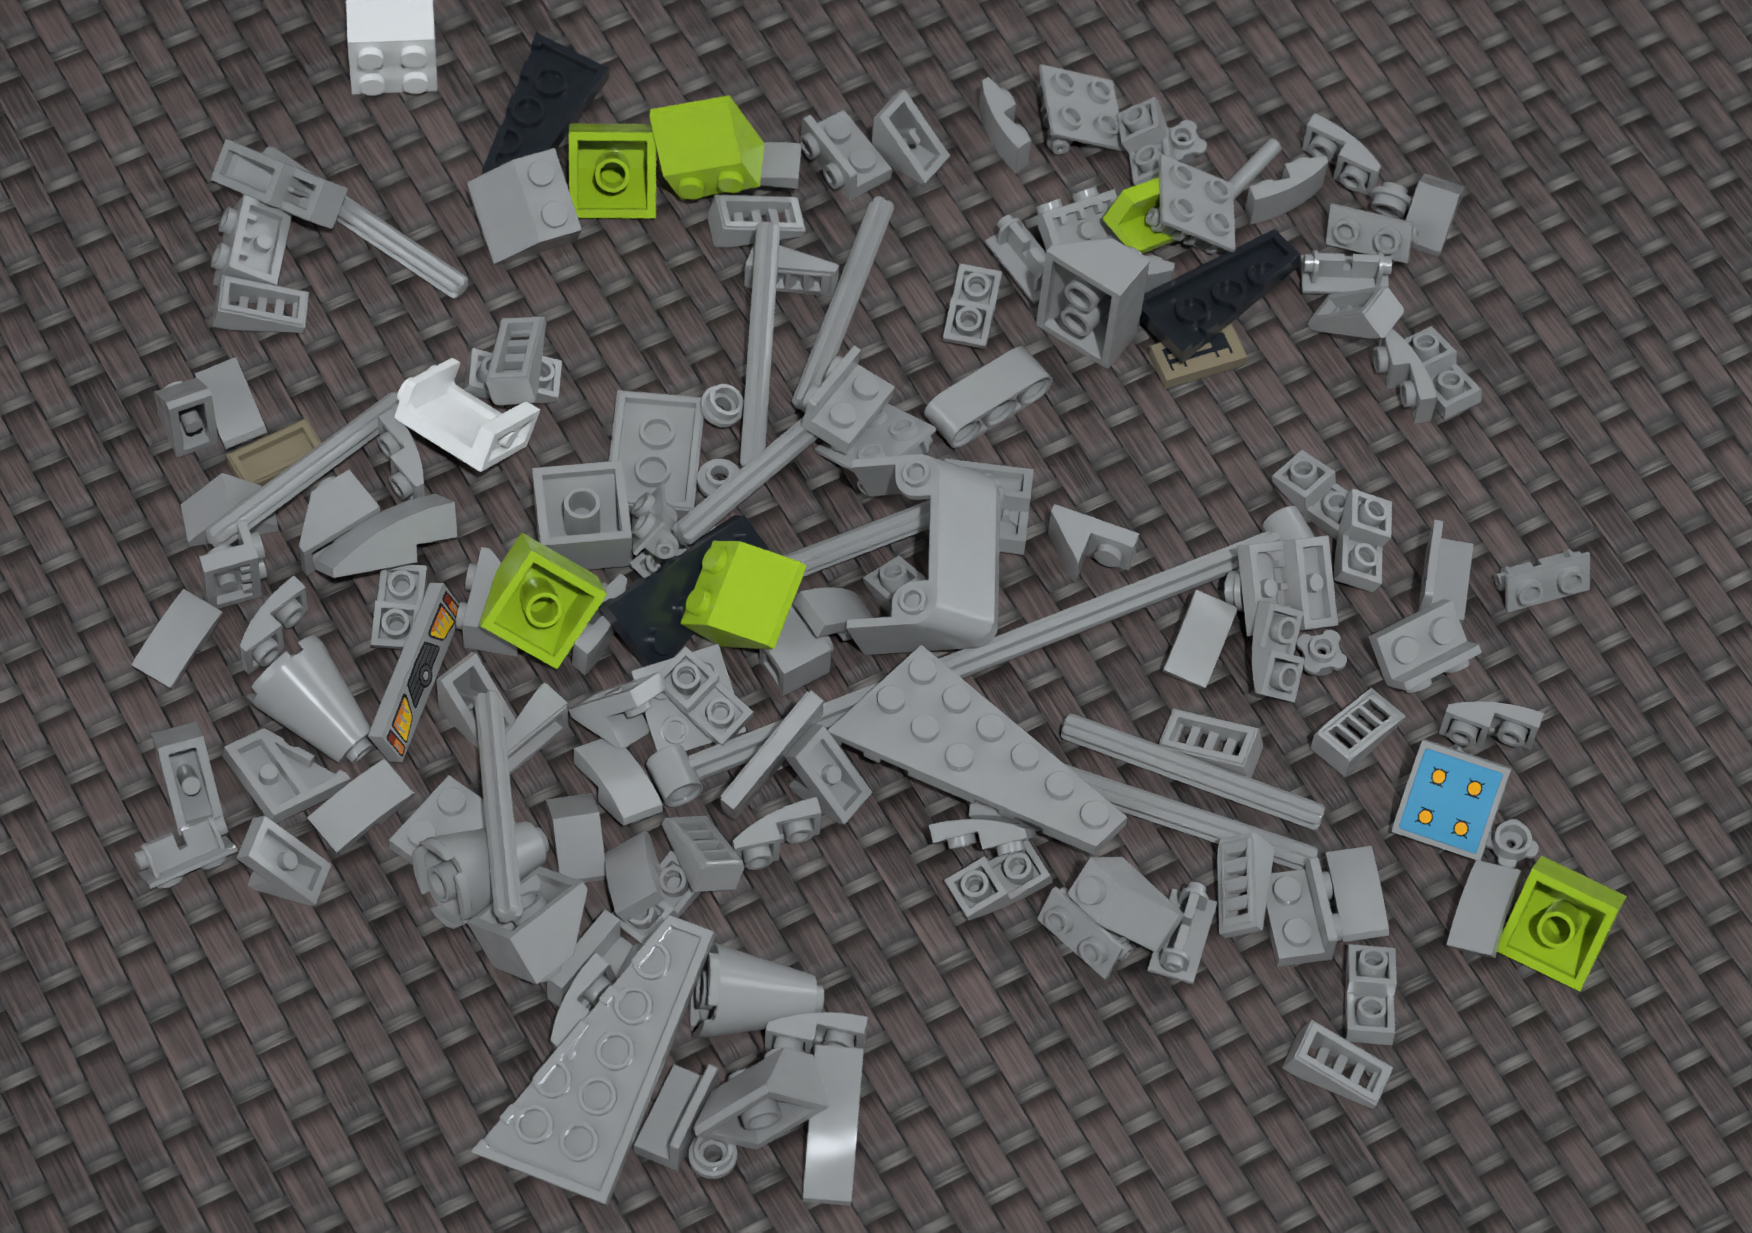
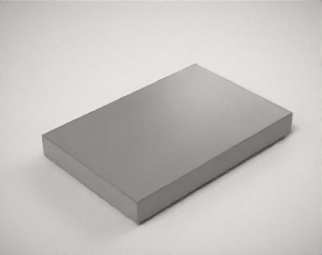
M617 390L609 461L623 460L629 514H632L631 510L634 504L644 493L649 492L652 494L661 483L665 486V501L676 509L678 518H683L695 508L697 475L704 416L700 409L701 397Z
M813 691L805 693L720 796L722 812L733 821H736L786 760L784 756L809 727L812 724H816L822 717L824 700Z

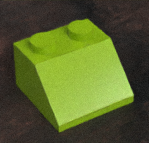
M729 95L650 109L649 117L663 177L681 200L699 199L703 196L726 192L736 193L744 189L760 187L765 143Z
M569 124V193L578 218H656V143L651 124Z
M521 532L496 570L479 624L484 629L558 669L606 597L607 592L597 575Z
M713 541L710 549L704 555L702 561L703 568L694 590L687 598L686 611L680 624L715 644H719L721 647L775 649L807 565L741 541Z
M1541 855L1533 866L1502 932L1497 952L1581 991L1627 896Z

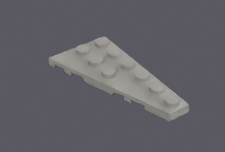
M920 645L828 729V732L839 746L845 743L863 751L864 757L878 763L884 760L907 770L908 776L974 804L976 800L998 809L999 815L1013 821L1016 817L1042 828L1044 834L1093 855L1097 854L1126 826L1127 816L923 645Z
M668 915L632 958V963L617 981L606 989L596 1006L584 1020H581L533 1076V1081L513 1105L510 1104L499 1117L498 1123L484 1139L477 1143L471 1153L608 1206L716 934L714 931Z

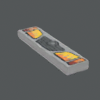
M444 583L429 584L368 734V737L389 762H403L456 629L459 603Z

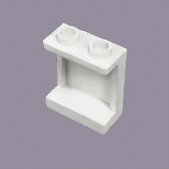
M451 358L437 366L433 365L427 371L406 379L397 394V400L400 402L394 418L478 471L482 472L527 447L540 409L525 401L502 414L455 384L454 380L460 366V362L456 359Z

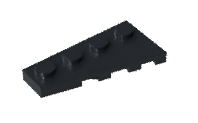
M536 32L532 41V50L528 60H525L519 83L515 93L510 97L506 116L502 126L498 128L483 166L482 175L511 160L552 148L556 150L569 133V124H575L608 81L609 68Z
M1273 229L1235 248L1234 252L1229 251L1144 293L1140 321L1182 364L1300 266V253L1276 229Z
M733 515L700 537L692 544L691 548L679 556L667 559L660 564L661 568L646 578L637 579L626 587L627 590L616 598L607 599L598 607L644 667L673 658L694 635V631L680 623L686 611L687 598L694 590L703 568L702 561L704 555L710 549L713 541H741L764 550L769 549L744 515Z

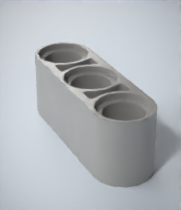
M1018 346L938 394L929 402L924 415L951 447L959 448L1041 398L1050 388L1052 377L1025 347Z

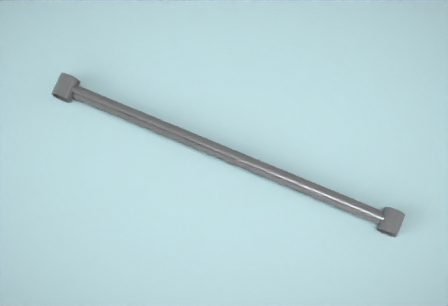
M1296 506L1284 507L1271 514L1263 523L1264 533L998 635L982 647L965 648L939 658V660L963 679L1227 576L1229 571H1237L1239 569L1237 546L1315 536ZM880 682L824 703L823 715L816 724L824 725L828 730ZM784 719L728 740L723 746L718 744L689 756L681 745H671L655 752L647 760L646 767L665 805L668 807H678L689 803L702 792L703 785L701 780L749 762Z

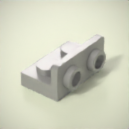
M844 110L819 123L811 115L802 118L801 136L799 137V143H802V151L809 159L816 160L823 169L828 184L833 189H839L848 201L891 179L892 168Z
M1097 187L1089 188L1073 194L1074 203L1066 206L1062 205L1061 199L1045 203L1036 207L1037 216L1025 220L1027 229L1038 225L1046 251L1051 245L1111 238L1122 242L1102 219L1117 199L1115 189L1099 194Z
M245 194L233 208L227 207L219 224V231L224 233L222 243H219L211 260V267L216 269L213 285L218 286L222 275L277 286L292 213L268 205Z
M853 346L844 358L838 355L832 361L825 375L826 380L821 386L816 383L813 384L802 402V407L806 411L801 427L847 454L891 400L895 390V386L858 365L862 350L856 346Z
M246 519L236 522L239 546L223 545L210 550L206 555L199 556L205 601L217 609L262 597L261 579L267 578L263 561L266 558L259 532L250 534Z
M1442 599L1369 636L1386 685L1406 690L1407 693L1417 692L1429 687L1432 684L1431 679L1443 672L1449 674L1466 668L1470 664L1469 659L1482 653L1478 643L1467 641L1453 601L1448 599Z
M1318 857L1308 858L1305 869L1271 873L1265 919L1277 967L1332 960L1337 942L1342 941L1343 934L1340 916L1338 913L1332 914L1329 899H1332L1331 878L1328 871L1322 872Z

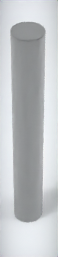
M1273 138L1268 139L1228 181L1233 184L1234 200L1281 152L1282 147L1277 140Z

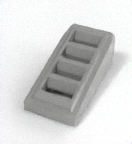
M715 195L708 212V222L714 247H735L754 244L756 240V226L759 222H762L761 215H766L767 222L779 224L780 240L804 236L805 226L798 198ZM783 212L786 222H779L777 213ZM748 217L749 221H744L743 218Z
M755 243L745 264L744 286L752 288ZM779 245L776 291L834 295L838 284V264Z
M222 275L215 296L212 327L227 330L303 333L306 323L309 292ZM230 302H238V305H230ZM248 303H256L255 309L248 308ZM267 303L274 304L273 313L266 312ZM284 304L292 305L291 317L283 315Z
M1388 286L1328 295L1310 318L1307 325L1312 331L1373 339L1384 338L1403 315L1404 309Z
M544 317L504 318L501 320L485 381L494 404L512 405L521 404L525 401L530 404L535 402L539 387L546 330ZM513 337H529V339L511 340Z
M545 682L536 690L506 733L509 775L568 728L567 702Z
M1370 688L1314 734L1310 749L1346 777L1405 720L1406 716L1374 689ZM1372 705L1388 719L1383 722L1368 710L1367 707ZM1361 715L1376 728L1372 731L1357 717ZM1348 725H1351L1360 734H1362L1364 738L1359 739L1346 727ZM1340 734L1344 739H1346L1350 744H1352L1353 747L1349 749L1336 737Z
M1178 709L1172 710L1158 744L1252 778L1263 750V741L1259 728ZM1184 727L1191 729L1186 744L1179 742ZM1202 734H1206L1208 737L1204 747H1197ZM1220 740L1226 742L1222 752L1216 751ZM1238 747H1241L1239 755L1235 756Z
M707 816L664 818L662 826L692 891L735 890L743 873L744 865L738 854Z
M1246 833L1219 840L1217 853L1219 935L1223 938L1263 930L1275 847L1256 833ZM1246 891H1247V894H1246V895H1241V896H1240L1241 892H1246ZM1248 908V913L1237 915L1238 910Z
M1311 1020L1296 1035L1282 1069L1300 1079L1373 1109L1379 1101L1393 1067ZM1310 1047L1317 1049L1314 1058L1307 1055ZM1328 1055L1335 1057L1331 1068L1324 1065ZM1346 1063L1354 1065L1348 1078L1341 1075ZM1364 1070L1372 1073L1366 1088L1358 1085Z

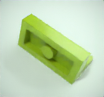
M1159 177L1123 190L1102 218L1125 246L1134 247L1141 254L1176 241L1173 239L1172 234L1168 236L1161 232L1152 231L1151 225L1146 223L1148 211L1153 207L1156 209L1160 207Z

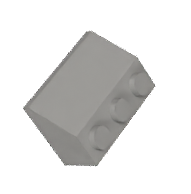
M1114 238L1051 245L1046 251L1036 326L1104 368L1109 369L1138 333L1150 260L1146 259L1134 247L1125 246Z

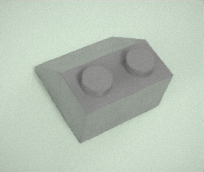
M555 148L511 160L466 184L493 266L574 243L582 231Z
M623 460L532 468L538 542L587 570L630 566L629 563L632 561V532Z
M541 866L520 881L523 914L519 920H511L509 923L500 922L499 917L494 914L492 902L467 922L494 968L534 984L548 981L556 976L561 970V965L573 957L588 890L583 881Z
M778 1047L767 1052L764 1060L751 1068L734 1072L729 1076V1081L711 1092L694 1126L696 1136L758 1150L827 1109L829 1103L814 1055L796 1051L790 1047Z

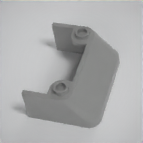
M923 454L852 459L851 468L868 496L903 494L914 500L930 499L928 580L911 581L902 585L893 596L891 617L847 620L846 629L864 655L914 652L920 645H923L929 651L978 648L988 644L997 633L999 602L1000 493L993 480L985 474Z

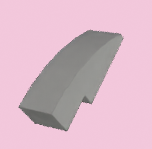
M228 139L225 140L211 180L330 229H333L348 190L344 186Z
M431 494L408 500L383 510L356 525L332 543L315 559V569L333 578L417 563V544L457 537L455 502L438 494Z
M815 1045L814 1057L829 1107L809 1119L803 1202L851 1206L864 1048Z

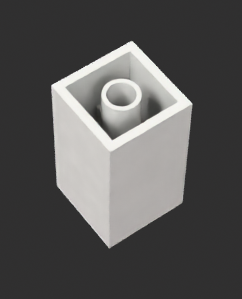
M346 0L347 43L352 94L378 95L381 93L400 92L418 94L427 91H438L434 0Z

